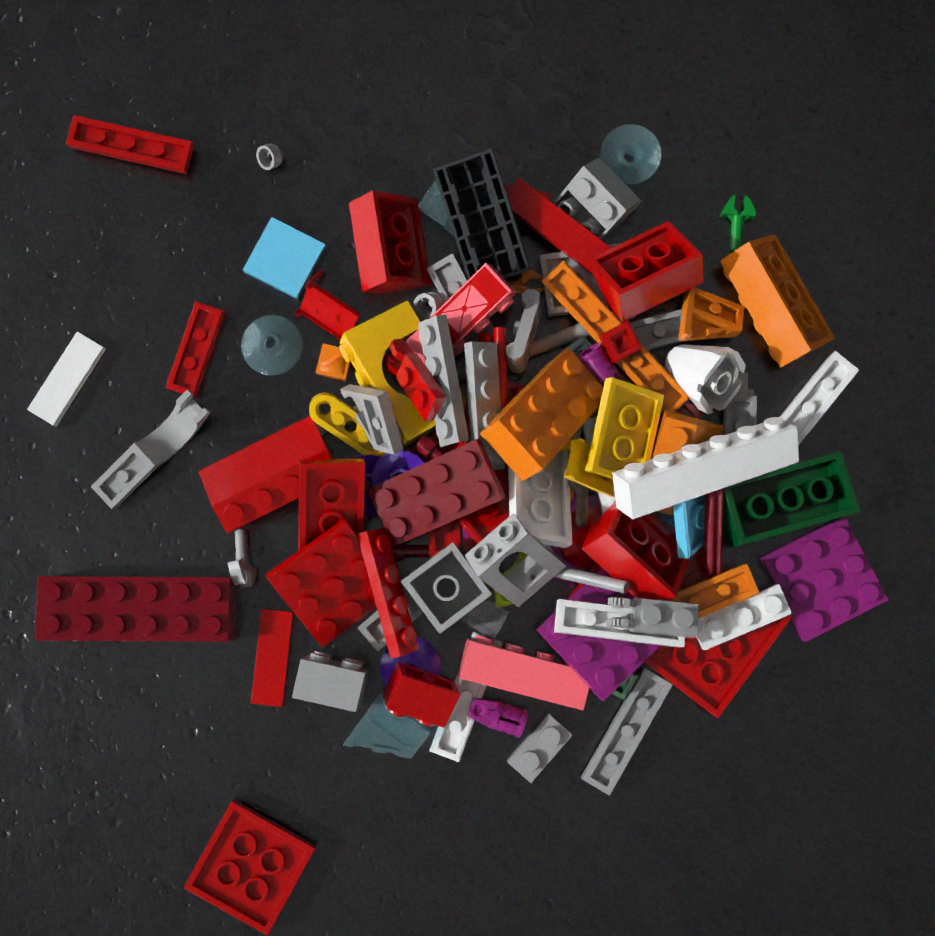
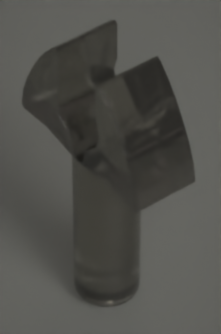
M568 480V486L576 491L575 525L577 527H586L588 525V496L596 495V491Z

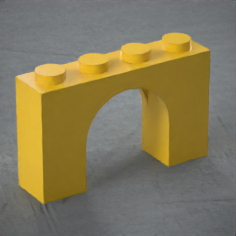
M408 300L344 332L340 341L341 345L339 346L345 361H351L357 371L355 376L360 386L387 391L392 401V410L396 424L401 432L400 438L403 448L436 430L435 419L433 421H424L409 397L395 391L386 381L382 371L383 357L390 352V344L393 339L397 338L406 342L419 329L418 323L420 320ZM460 388L463 409L465 410L467 398Z

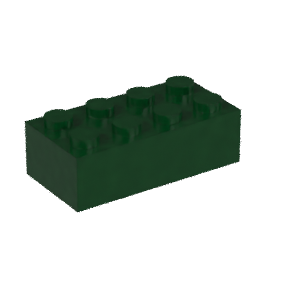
M841 451L795 463L724 488L723 527L730 548L860 512Z

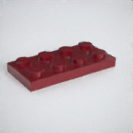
M480 438L367 489L386 534L391 540L392 547L506 498Z

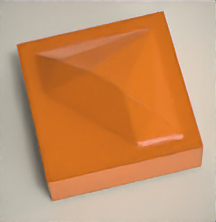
M323 343L315 373L320 376L347 381L351 361H345L339 347Z

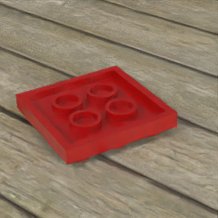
M345 518L266 574L268 581L321 647L377 608L358 536Z
M233 799L187 880L184 889L268 936L316 845Z

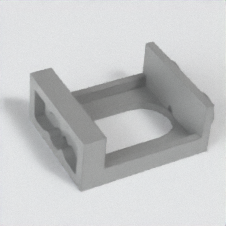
M514 513L465 554L476 575L517 607L522 605L566 567L555 549L550 545H544L525 529ZM515 552H524L528 555L505 576L499 572L501 562L508 555Z

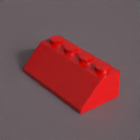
M308 416L199 470V474L216 515L226 533H229L299 498V460L334 458L316 423L312 420L311 416Z

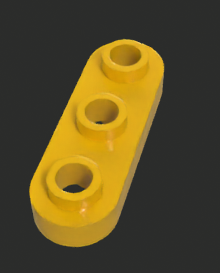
M319 393L311 399L309 413L315 423L363 455L382 457L386 454V452L375 450L370 445L365 430L354 416L359 413L331 393ZM322 403H328L331 409L324 413L319 410V406ZM347 421H354L356 427L352 430L346 429L345 423Z

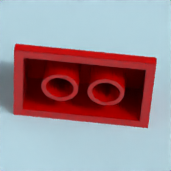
M371 191L349 202L362 292L387 294L432 286L431 278L427 271L429 266L418 198Z
M669 221L588 259L589 266L607 305L622 322L703 283V255Z
M616 500L591 527L581 548L613 578L628 581V592L635 598L669 601L675 598L689 559L678 558L676 538L655 518L647 514L632 519L616 507Z

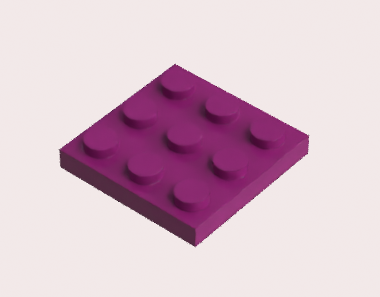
M845 516L837 518L760 557L772 584L780 585L792 613L790 614L792 617L791 621L803 642H807L888 601Z
M602 567L595 573L612 577ZM583 584L567 600L608 605V598L610 597L627 599L635 597L628 591L624 594ZM556 611L536 629L601 701H605L660 646L554 633Z

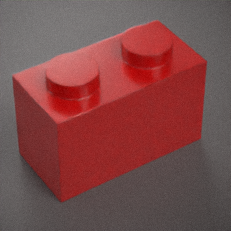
M397 662L382 695L386 709L393 715L398 717H405L406 715L416 718L423 725L429 727L437 725L445 728L460 697V692L454 680Z

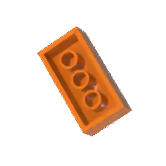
M567 348L550 360L480 432V435L515 474L524 481L543 470L600 406L604 387L573 351Z

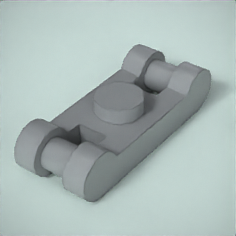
M528 289L522 294V304L524 306L521 321L516 320L514 325L513 339L515 341L506 347L508 367L513 373H521L526 369L541 319L540 294L534 289Z

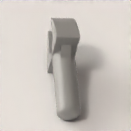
M238 529L235 531L236 560L228 562V568L234 585L241 584L242 589L253 586L257 576V568L249 564L248 532L245 529Z

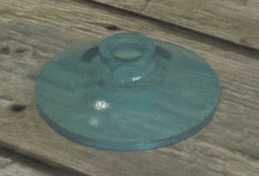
M626 124L613 129L606 136L600 155L601 160L625 184H638L649 179L658 169L661 161V147L656 136L647 128L635 124ZM631 154L635 160L627 162L624 156Z
M267 315L254 320L246 328L241 341L242 354L247 364L256 372L269 376L280 375L292 369L300 359L303 348L302 337L297 327L290 320L277 315ZM269 338H273L276 341L272 348L265 347V341Z

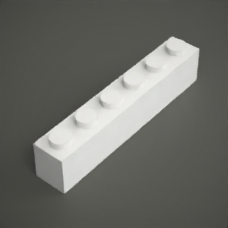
M771 417L765 419L763 423L754 426H743L738 428L736 432L727 435L713 436L709 441L700 444L685 445L682 447V450L670 454H658L651 460L628 464L624 469L612 472L616 507L630 518L635 519L799 462L797 427L784 421L782 418Z

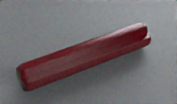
M724 488L705 494L703 572L709 576H716L722 573Z

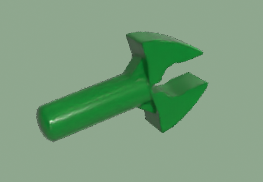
M735 195L729 199L720 217H728L731 221L730 252H734L742 246L744 221L746 219L753 220L756 216L755 208L747 195L743 199V211L739 215L738 211L734 208Z

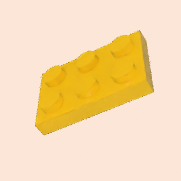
M613 377L606 378L585 471L613 479L612 472L624 469L626 465L631 463H642L650 460L664 395Z

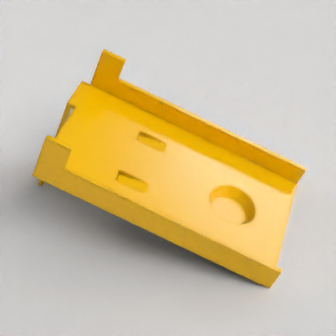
M581 438L569 440L559 451L570 450L564 478L609 497H615L613 495V479L585 471L591 445L585 443L586 440Z

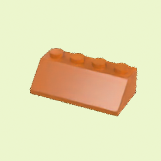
M776 234L749 241L720 260L724 267L725 277L733 283L739 294L740 303L749 311L754 320L753 324L756 331L765 339L769 346L770 356L774 361L778 362L780 368L835 339Z

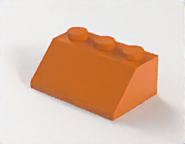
M664 409L656 432L651 459L658 454H670L682 450V447L685 445L700 444L709 441L713 436L723 435L725 426ZM673 506L657 511L674 515Z

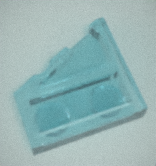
M380 693L343 744L348 747H354L355 745L371 748L373 752L383 754L390 752L396 756L411 759L429 736L431 730L413 717L406 715L405 717H398L390 713L386 709L383 695Z

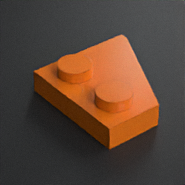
M693 287L684 292L678 339L688 341L736 337L742 332L745 307Z

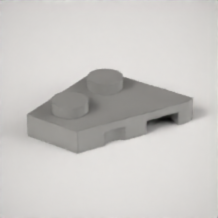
M352 384L340 389L344 399L348 396L352 397L360 412L354 416L365 430L375 450L395 455L404 449L400 438L401 432L393 414L392 401L387 391Z

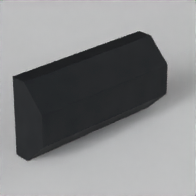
M491 148L434 168L435 178L468 280L485 263L491 264L504 279L531 270L494 150Z

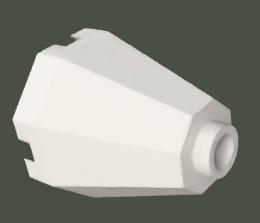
M683 344L675 346L667 353L664 368L677 381L699 410L706 414L714 413L712 410L714 408L719 411L725 409L740 390L742 381L737 379L739 371L744 373L746 365L740 354L729 347Z

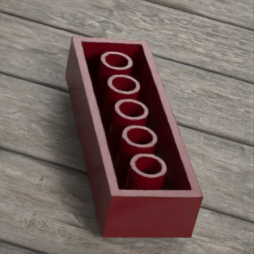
M37 576L35 641L235 640L237 585H234L231 577Z

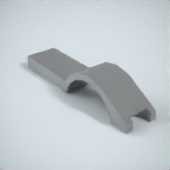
M187 389L176 400L173 412L157 429L145 438L133 443L91 486L111 509H116L158 466L178 453L195 436L211 412L208 408L202 409L192 398L194 393L191 390Z

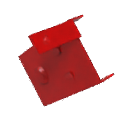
M323 268L305 285V289H307L300 308L294 314L298 317L301 315L305 316L341 340L344 332L354 328L360 313L314 283L322 276Z

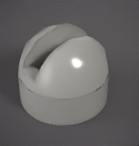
M276 144L262 145L257 149V161L265 170L274 169L282 164L283 152L280 151Z

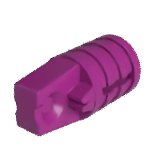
M600 342L586 348L577 356L603 387L606 378H618L621 376L616 366L612 364L606 351L603 350V345Z
M473 697L468 710V717L488 726L490 729H496L509 735L512 734L518 738L523 733L528 716V710L520 709L517 706H511L498 700L494 701Z

